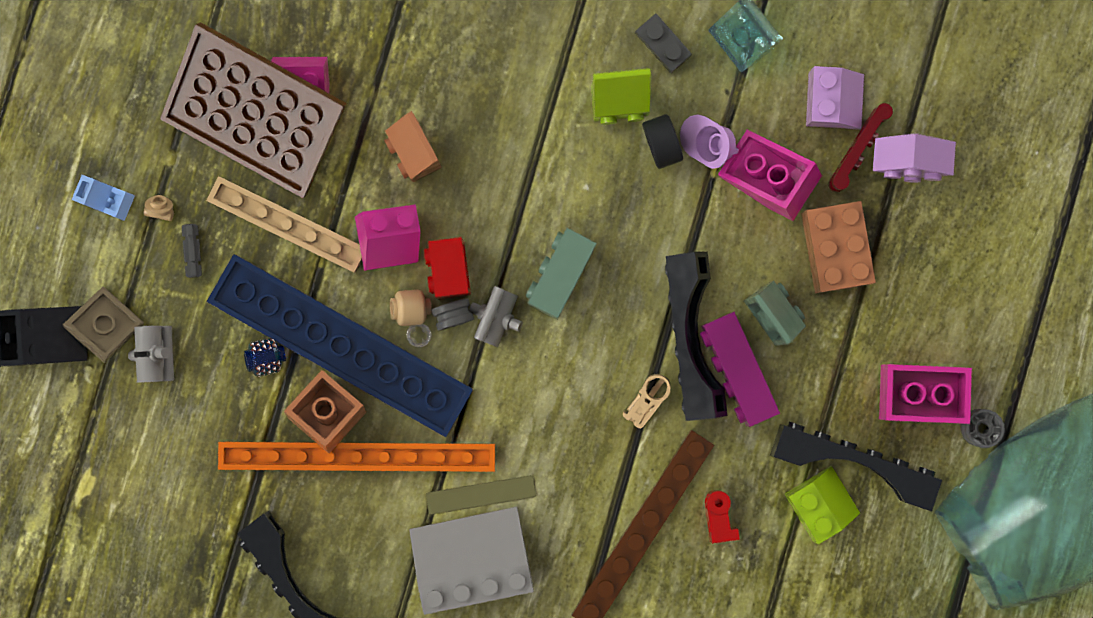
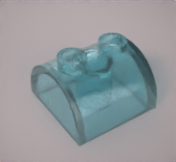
M739 0L708 29L741 73L759 61L783 40L753 0Z

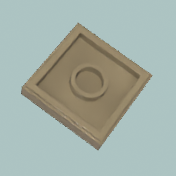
M105 287L98 290L63 324V327L103 363H106L135 334L134 327L144 326V322Z

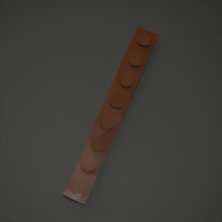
M689 431L571 616L574 618H603L713 449L714 444L694 431Z

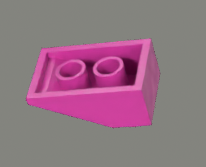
M746 130L736 146L739 152L732 155L726 161L718 176L768 209L794 221L822 177L816 163Z

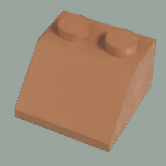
M412 111L385 130L389 138L384 141L391 154H398L401 162L397 166L404 179L410 177L412 182H415L442 168Z

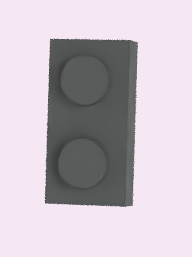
M656 13L635 31V34L670 74L692 55Z

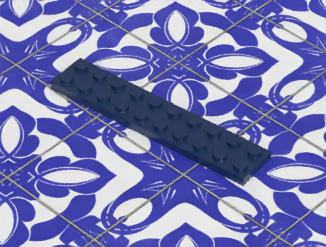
M233 254L206 301L444 437H447L474 390L236 254Z

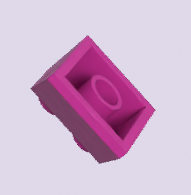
M416 204L364 211L355 216L364 271L418 263L421 231Z

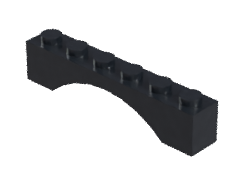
M689 252L666 256L665 273L669 281L670 291L668 298L672 305V328L676 338L675 355L679 362L680 373L678 380L682 387V411L685 414V420L714 419L728 416L725 389L716 380L707 366L698 337L700 303L704 291L711 280L708 252Z
M790 421L788 426L780 424L770 456L798 466L825 459H844L859 463L879 475L892 488L900 501L932 512L942 483L941 479L934 477L936 472L923 467H919L918 471L909 469L908 462L893 458L892 462L883 460L882 453L868 448L866 453L857 451L856 444L842 439L840 444L831 442L830 435L816 430L814 435L803 432L804 426Z
M269 511L237 533L241 538L238 540L245 552L253 554L257 560L255 562L256 567L263 575L268 574L274 582L272 588L279 597L282 598L284 596L290 604L288 606L289 611L295 618H338L312 603L296 584L287 563L285 532Z

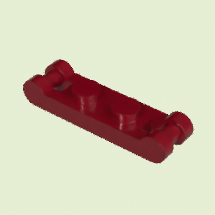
M880 104L869 115L829 180L828 186L832 192H840L849 186L850 180L848 175L851 170L856 171L865 158L861 155L866 146L871 148L875 138L879 136L876 132L877 128L893 114V109L889 104Z

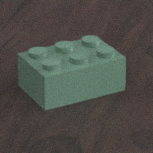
M566 228L564 234L559 231L552 244V249L555 250L552 257L546 256L539 268V273L542 274L539 282L533 281L526 293V297L529 298L528 305L558 320L597 243Z

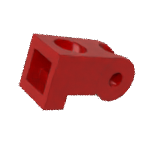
M720 490L710 491L705 497L709 540L712 544L740 540L738 528H730L728 514L731 506L730 498Z

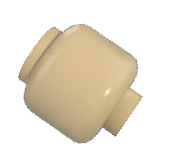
M421 290L398 291L394 298L390 299L391 319L396 320L400 326L422 325L426 320V316L431 314L430 298H425Z

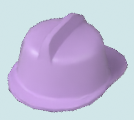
M690 116L681 126L680 141L683 149L687 154L712 169L720 168L732 155L739 152L733 132L705 116Z

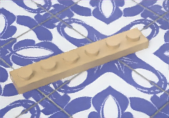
M219 176L206 200L354 273L357 272L362 261L359 244Z

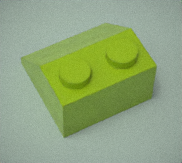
M829 466L784 494L810 538L818 545L842 531L860 514L832 466Z

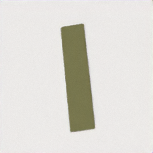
M532 475L426 493L429 514L536 497Z

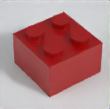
M462 237L428 241L429 248L424 249L426 265L431 267L432 276H427L429 292L435 294L437 299L470 296L471 290L465 243Z

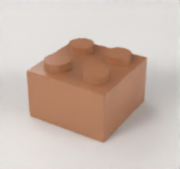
M321 370L284 410V413L290 421L330 454L366 414V410L363 404Z

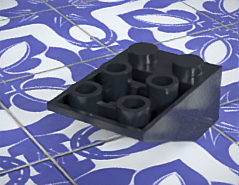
M82 306L0 310V367L89 361L88 348L63 327V324Z

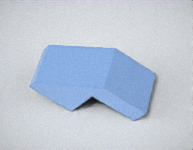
M81 175L72 200L125 221L135 195Z

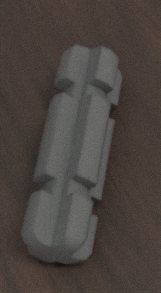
M185 224L181 227L182 237H185V240H183L184 262H187L185 276L196 278L202 276V267L198 264L201 261L199 239H196V236H199L197 224Z

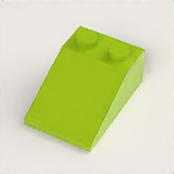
M650 68L593 74L591 96L594 121H600L601 125L615 124L617 119L628 118V122L643 121L644 116H648L650 113Z

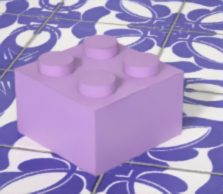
M920 134L875 138L873 171L884 173V178L900 179L902 176L905 182H921V178L928 181H941L942 176L954 174L956 142Z

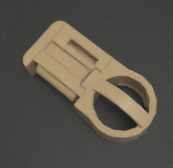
M661 374L650 375L639 390L640 394L636 396L627 408L628 412L623 411V417L632 421L637 428H643L661 403L668 398L671 389L669 380ZM660 378L648 394V383L653 379ZM666 382L668 387L665 395L660 398H653L662 384Z

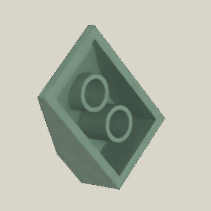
M772 281L749 296L744 302L773 344L785 345L790 343L806 327L802 321L805 319V316L796 305L792 307L787 300L789 294L781 283L776 284L775 281Z

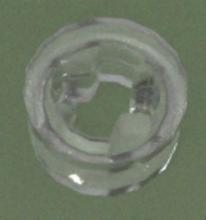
M425 324L414 325L408 328L406 336L412 346L419 348L429 344L432 332ZM422 327V332L427 333V337L422 339V343H416V338L412 337V332H417L415 328Z

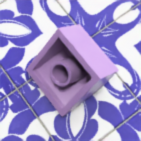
M814 66L810 70L808 77L806 126L861 129L864 74L844 68Z

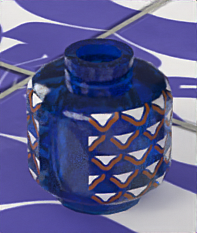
M271 338L249 343L247 350L244 351L247 371L253 372L257 377L280 372L281 362L286 361L283 345L278 346L277 342Z

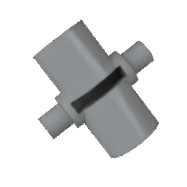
M494 286L487 305L483 304L481 306L472 303L469 312L477 315L478 319L481 320L474 338L498 347L505 330L513 329L519 332L523 322L515 319L514 315L511 314L518 296Z
M172 326L134 327L135 349L128 353V358L136 362L137 383L174 381Z

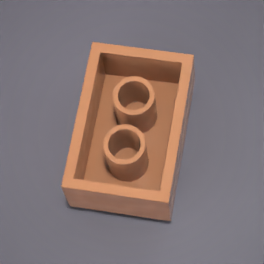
M861 201L810 209L801 213L815 294L876 283Z

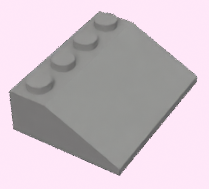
M517 506L409 529L424 615L534 592Z

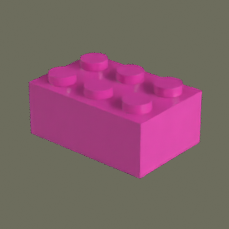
M881 365L879 419L970 424L972 368Z

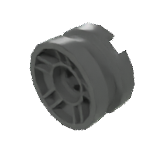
M468 298L431 310L433 316L437 318L438 323L436 327L438 331L475 320L473 313H470L468 309L470 306Z
M974 409L970 411V424L961 423V434L971 445L980 448H990L1002 440L1004 423L996 412L987 409ZM981 423L987 425V428L982 432L983 434L978 431V426Z

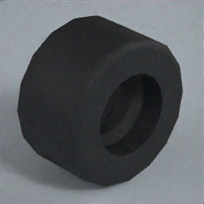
M667 114L643 122V130L657 168L661 169L683 161L680 143L671 119Z

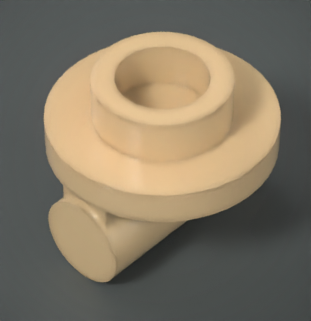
M155 195L145 201L144 216L172 221L174 216L173 203L162 195Z

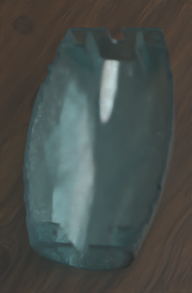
M1093 393L1043 416L1010 437L988 455L989 457L978 467H974L969 472V476L950 492L935 511L936 516L958 553L963 554L971 564L967 567L989 606L995 610L1037 603L1068 594L1093 583Z

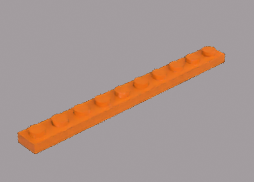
M221 441L218 442V470L495 472V444L339 442L329 454L316 442Z

